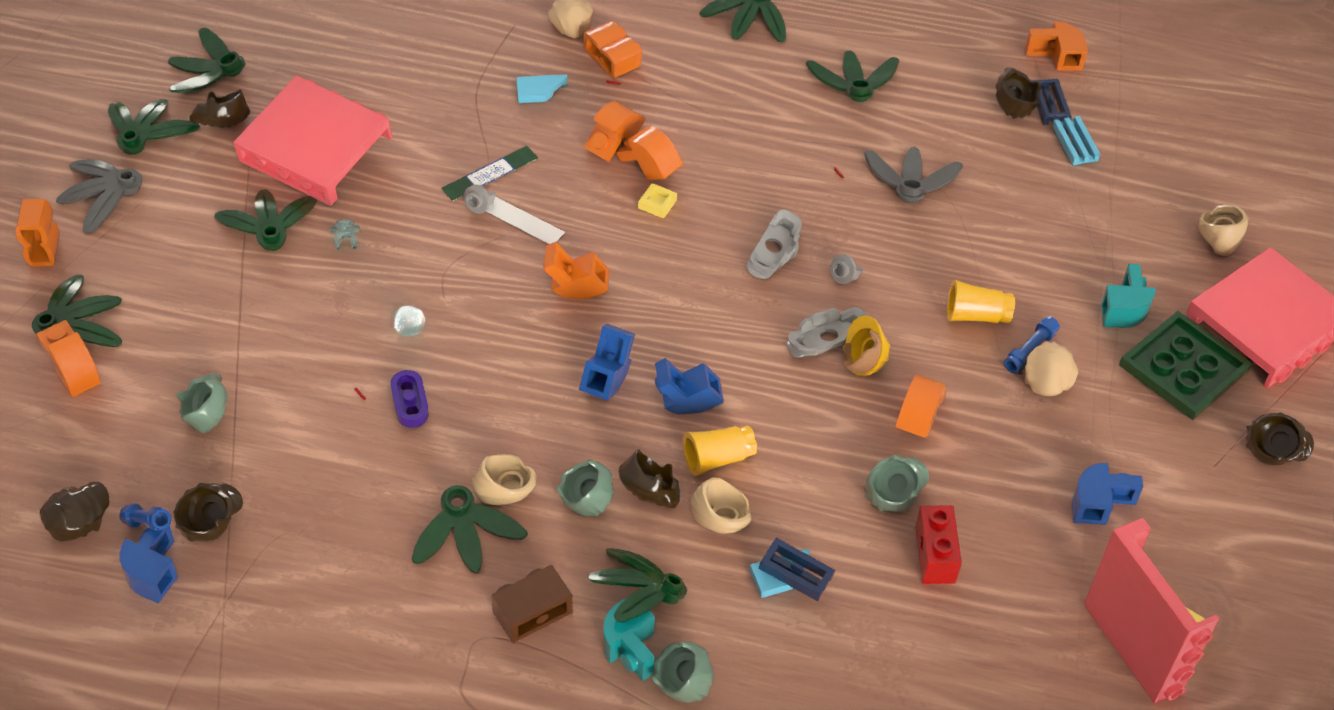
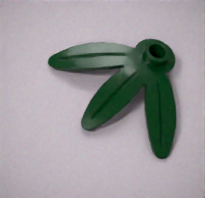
M714 0L699 13L701 17L707 18L742 5L734 17L731 29V37L739 39L748 30L758 10H760L764 22L773 37L778 42L786 40V27L783 17L771 0Z
M201 28L199 36L203 47L214 60L171 57L168 60L171 66L185 72L202 75L174 84L169 88V91L182 93L203 89L217 82L223 76H237L242 72L246 62L237 52H230L226 44L208 28Z
M846 51L843 59V74L846 80L815 61H807L806 66L824 84L834 89L845 91L846 95L855 102H865L873 97L875 89L881 87L892 78L900 60L897 57L889 58L866 80L864 79L860 62L853 51Z
M160 99L145 106L138 113L134 121H132L129 109L123 103L113 102L108 107V114L112 123L121 132L117 136L118 147L129 155H135L143 151L146 140L192 133L197 131L200 125L188 120H168L154 124L168 106V100Z
M262 189L258 191L255 197V208L259 219L238 210H222L217 212L214 217L217 221L230 228L256 234L257 242L265 250L276 251L284 245L287 237L285 229L306 216L316 205L317 199L311 196L299 198L288 204L277 215L274 196L270 191Z
M75 275L62 282L50 298L48 311L41 312L32 321V329L35 334L66 320L73 331L77 332L84 342L108 347H117L122 343V339L111 330L93 322L77 320L114 308L122 301L118 296L100 295L84 298L70 304L83 285V275Z
M455 485L443 492L441 496L443 511L429 523L420 535L414 547L411 560L415 564L427 561L442 547L451 529L454 528L455 542L460 557L468 569L476 573L481 569L482 550L474 523L491 534L507 539L523 540L527 537L528 532L510 516L493 508L475 504L473 494L468 488ZM455 498H460L464 503L460 507H454L451 502Z
M608 548L606 553L608 556L634 569H605L588 575L590 581L598 584L642 587L630 594L615 611L614 619L621 623L643 615L661 601L670 605L677 604L687 594V588L679 576L672 573L664 574L660 568L645 557L622 549Z

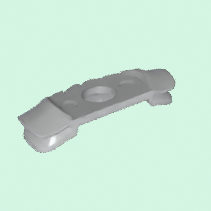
M782 209L772 218L747 263V270L754 277L761 279L769 278L777 269L785 265L790 259L795 258L798 254V240L801 236L799 232L802 222L797 215ZM768 241L777 242L781 250L779 252H771L765 247V243Z
M858 307L849 308L842 313L836 308L817 312L811 315V317L804 319L799 324L798 331L788 334V351L793 357L801 358L811 355L816 356L843 345L852 322L859 316L867 314ZM827 332L838 336L833 341H825L820 338L822 334Z

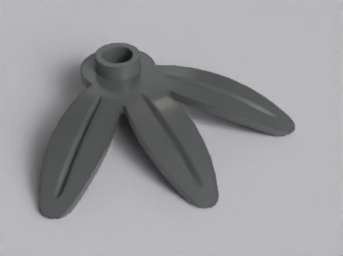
M911 147L903 162L901 178L874 151L866 150L864 152L865 159L874 174L889 186L896 188V194L907 203H915L924 198L925 192H931L949 184L963 168L962 163L953 162L920 181L922 175L920 151L917 147Z
M84 159L74 161L69 165L72 170L98 178L89 179L70 187L58 196L56 202L68 204L102 193L90 207L84 221L83 232L92 233L112 213L122 195H133L140 190L142 176L133 169L119 171L111 164L100 160Z

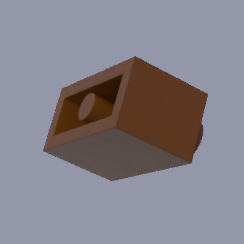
M553 565L543 569H536L525 578L513 584L503 585L495 593L491 594L493 613L512 643L573 613L572 593Z

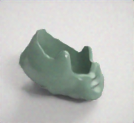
M210 373L190 381L186 391L177 393V398L181 401V408L179 410L181 419L202 433H208L213 427L218 425L226 411L228 394L221 383L222 377L218 373Z
M893 455L880 460L866 478L864 488L866 494L864 497L869 499L872 506L877 507L879 511H905L914 505L918 500L921 488L929 483L928 469L916 457L907 458L905 456Z
M589 459L587 462H581L564 472L561 476V485L556 487V491L560 494L564 504L572 512L585 517H598L600 513L605 512L606 507L612 501V495L614 494L612 474L602 463Z
M691 641L675 642L663 649L655 660L656 674L652 676L653 682L662 689L663 694L672 697L674 700L686 703L702 701L703 696H708L715 673L706 649Z

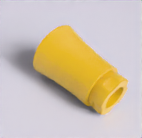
M953 280L947 302V319L949 322L981 321L1010 323L1012 321L1015 309V297L1012 293H1003L1002 290L983 288Z
M732 426L710 431L685 432L683 435V452L690 472L694 476H699L712 469L743 461L745 458L755 455L757 453V443L750 426Z

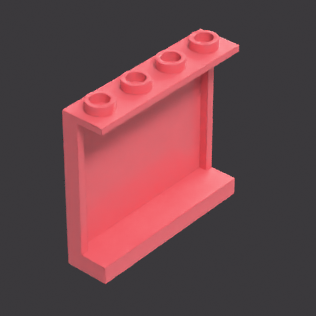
M296 75L233 144L240 162L332 206L338 199L335 186L380 136L390 140L392 134L389 119L384 114L374 112L363 107L359 102L348 100L335 91H329L312 80H306Z
M1271 247L1192 300L1186 317L1196 324L1205 321L1269 374L1264 384L1265 388H1269L1277 381L1279 383L1284 382L1296 367L1301 369L1306 366L1314 354L1317 352L1319 354L1324 353L1332 344V341H1334V296Z
M1140 518L1113 530L1084 606L1153 703H1156L1165 698L1169 701L1174 700L1185 692V685L1188 679L1195 673L1194 667L1198 660L1203 657V650L1207 642L1212 639V632L1219 618L1215 614L1200 622H1196L1142 550L1151 528L1143 518Z

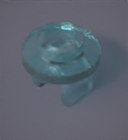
M353 220L336 221V225L330 227V233L335 235L334 244L337 250H341V240L344 238H350L352 240V248L356 249L358 240L355 234L360 233V226L355 225Z
M405 306L394 312L393 323L395 329L401 335L414 336L423 329L425 318L417 307Z

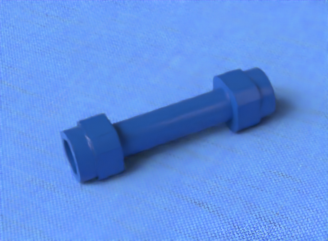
M1051 316L1043 318L1037 324L1035 333L1020 349L1015 348L1008 354L1004 360L1005 368L1014 374L1022 371L1026 366L1028 355L1037 346H1040L1044 340L1050 341L1060 328L1058 321Z
M132 503L124 506L119 514L120 520L129 527H139L141 524H146L151 530L161 531L166 529L171 523L170 513L157 506L144 510L139 504Z

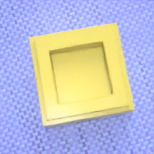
M651 183L638 201V209L665 218L677 201V193Z

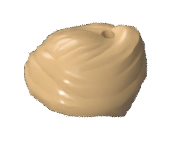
M1221 205L1212 212L1203 213L1199 219V232L1217 255L1222 257L1230 256L1235 252L1245 236L1248 217L1244 210L1238 206Z
M508 454L491 455L485 457L480 464L479 469L472 478L471 486L477 498L488 505H507L524 499L536 486L537 475L531 467L525 466L517 456Z
M711 478L702 482L690 498L691 511L695 521L714 532L722 534L734 533L744 529L751 521L748 499L741 491L721 478Z

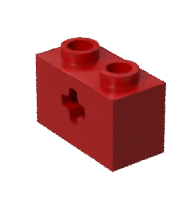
M920 505L915 531L922 584H956L962 559L954 505Z

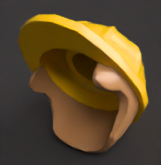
M864 315L855 319L848 329L845 344L842 346L846 358L842 365L858 376H867L878 372L889 360L891 346L875 318Z

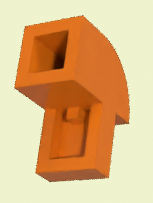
M1054 21L1052 29H1029L1025 53L1026 56H1053L1056 70H1083L1088 47L1085 37L1080 30L1070 24Z
M617 101L609 102L594 117L593 120L597 124L583 147L610 162L623 138L628 139L637 134L646 118Z
M646 126L634 136L624 141L625 146L616 152L620 162L638 161L647 180L665 179L683 165L670 139L663 132L651 126Z
M557 242L546 245L543 268L552 277L551 290L555 294L570 299H590L608 292L610 269L594 252L572 259Z
M66 320L36 333L40 344L53 361L58 378L72 398L101 384L96 366L79 334L73 331Z
M916 374L907 391L895 427L926 438L931 432L938 408L944 401L947 392L945 390L946 384Z

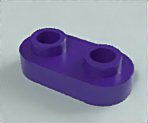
M411 370L396 373L391 379V391L397 419L405 427H419L429 417L422 378L417 372Z

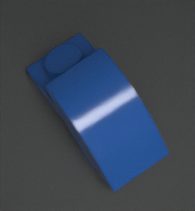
M610 324L602 326L596 353L586 361L579 387L580 391L607 401L618 392L626 378L632 361L629 356L635 333Z
M666 358L655 363L657 374L655 384L659 392L663 394L664 406L668 411L676 414L701 413L724 403L720 377L706 364L702 363L682 373Z
M1108 463L1095 464L1087 468L1081 474L1072 498L1073 523L1106 525L1113 504L1136 505L1143 489L1142 476L1126 473L1109 474Z
M170 525L161 531L147 528L141 534L138 544L125 539L120 549V562L131 589L138 595L158 604L178 578L173 560L164 556L175 542Z

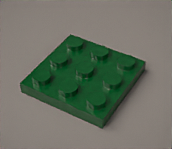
M1179 311L1175 312L1121 357L1119 366L1192 420L1249 372L1252 365L1251 362Z

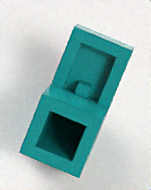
M1128 264L1122 285L1106 286L1101 302L1103 327L1131 328L1141 324L1146 319L1156 289L1147 287L1146 277H1142L1140 264Z
M623 599L614 605L605 617L603 624V650L609 663L620 657L624 667L631 673L635 672L643 681L654 673V655L643 644V641L654 635L655 616L648 611L627 622L621 623L616 621L614 613L625 600Z

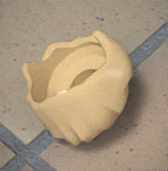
M554 0L553 6L548 12V17L551 24L560 33L575 39L580 38L590 27L593 8L591 3L586 0Z
M1046 341L1042 345L1037 346L1028 355L1025 366V384L1029 385L1034 393L1043 396H1056L1061 394L1063 390L1068 391L1075 383L1078 367L1074 362L1072 352L1068 351L1065 346H1061L1055 341L1051 343Z

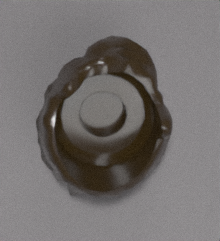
M1007 67L1004 73L999 76L995 88L997 90L996 98L1001 109L1007 116L1010 115L1013 119L1030 116L1039 103L1041 82H1033L1029 79L1028 75L1010 67Z
M241 89L223 97H217L211 91L208 94L206 103H198L192 111L193 113L189 115V119L193 123H200L204 126L224 128L231 125L236 126L250 115V109Z
M1282 412L1261 415L1252 421L1251 425L1246 426V447L1252 451L1260 462L1266 465L1278 466L1292 460L1298 462L1305 461L1312 454L1314 441L1310 432L1305 431L1302 423Z
M638 449L620 465L618 471L620 481L639 500L655 503L657 506H665L667 508H676L679 504V481L673 477V466L671 464L661 467Z
M89 482L80 488H64L50 496L39 511L41 521L45 529L57 541H71L78 537H85L92 530L98 531L100 529L102 517L110 504L107 488L100 482Z
M199 483L196 487L186 490L177 502L173 511L175 528L179 529L182 535L191 542L215 540L228 528L231 516L242 509L243 498L240 492L229 484Z

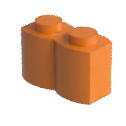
M609 21L584 32V49L594 61L599 62L602 69L611 78L619 77L641 66L642 49L640 45L627 37L623 27L618 26L615 22Z
M22 199L15 234L18 241L23 245V257L31 267L53 266L60 231L52 220L53 210L46 199Z

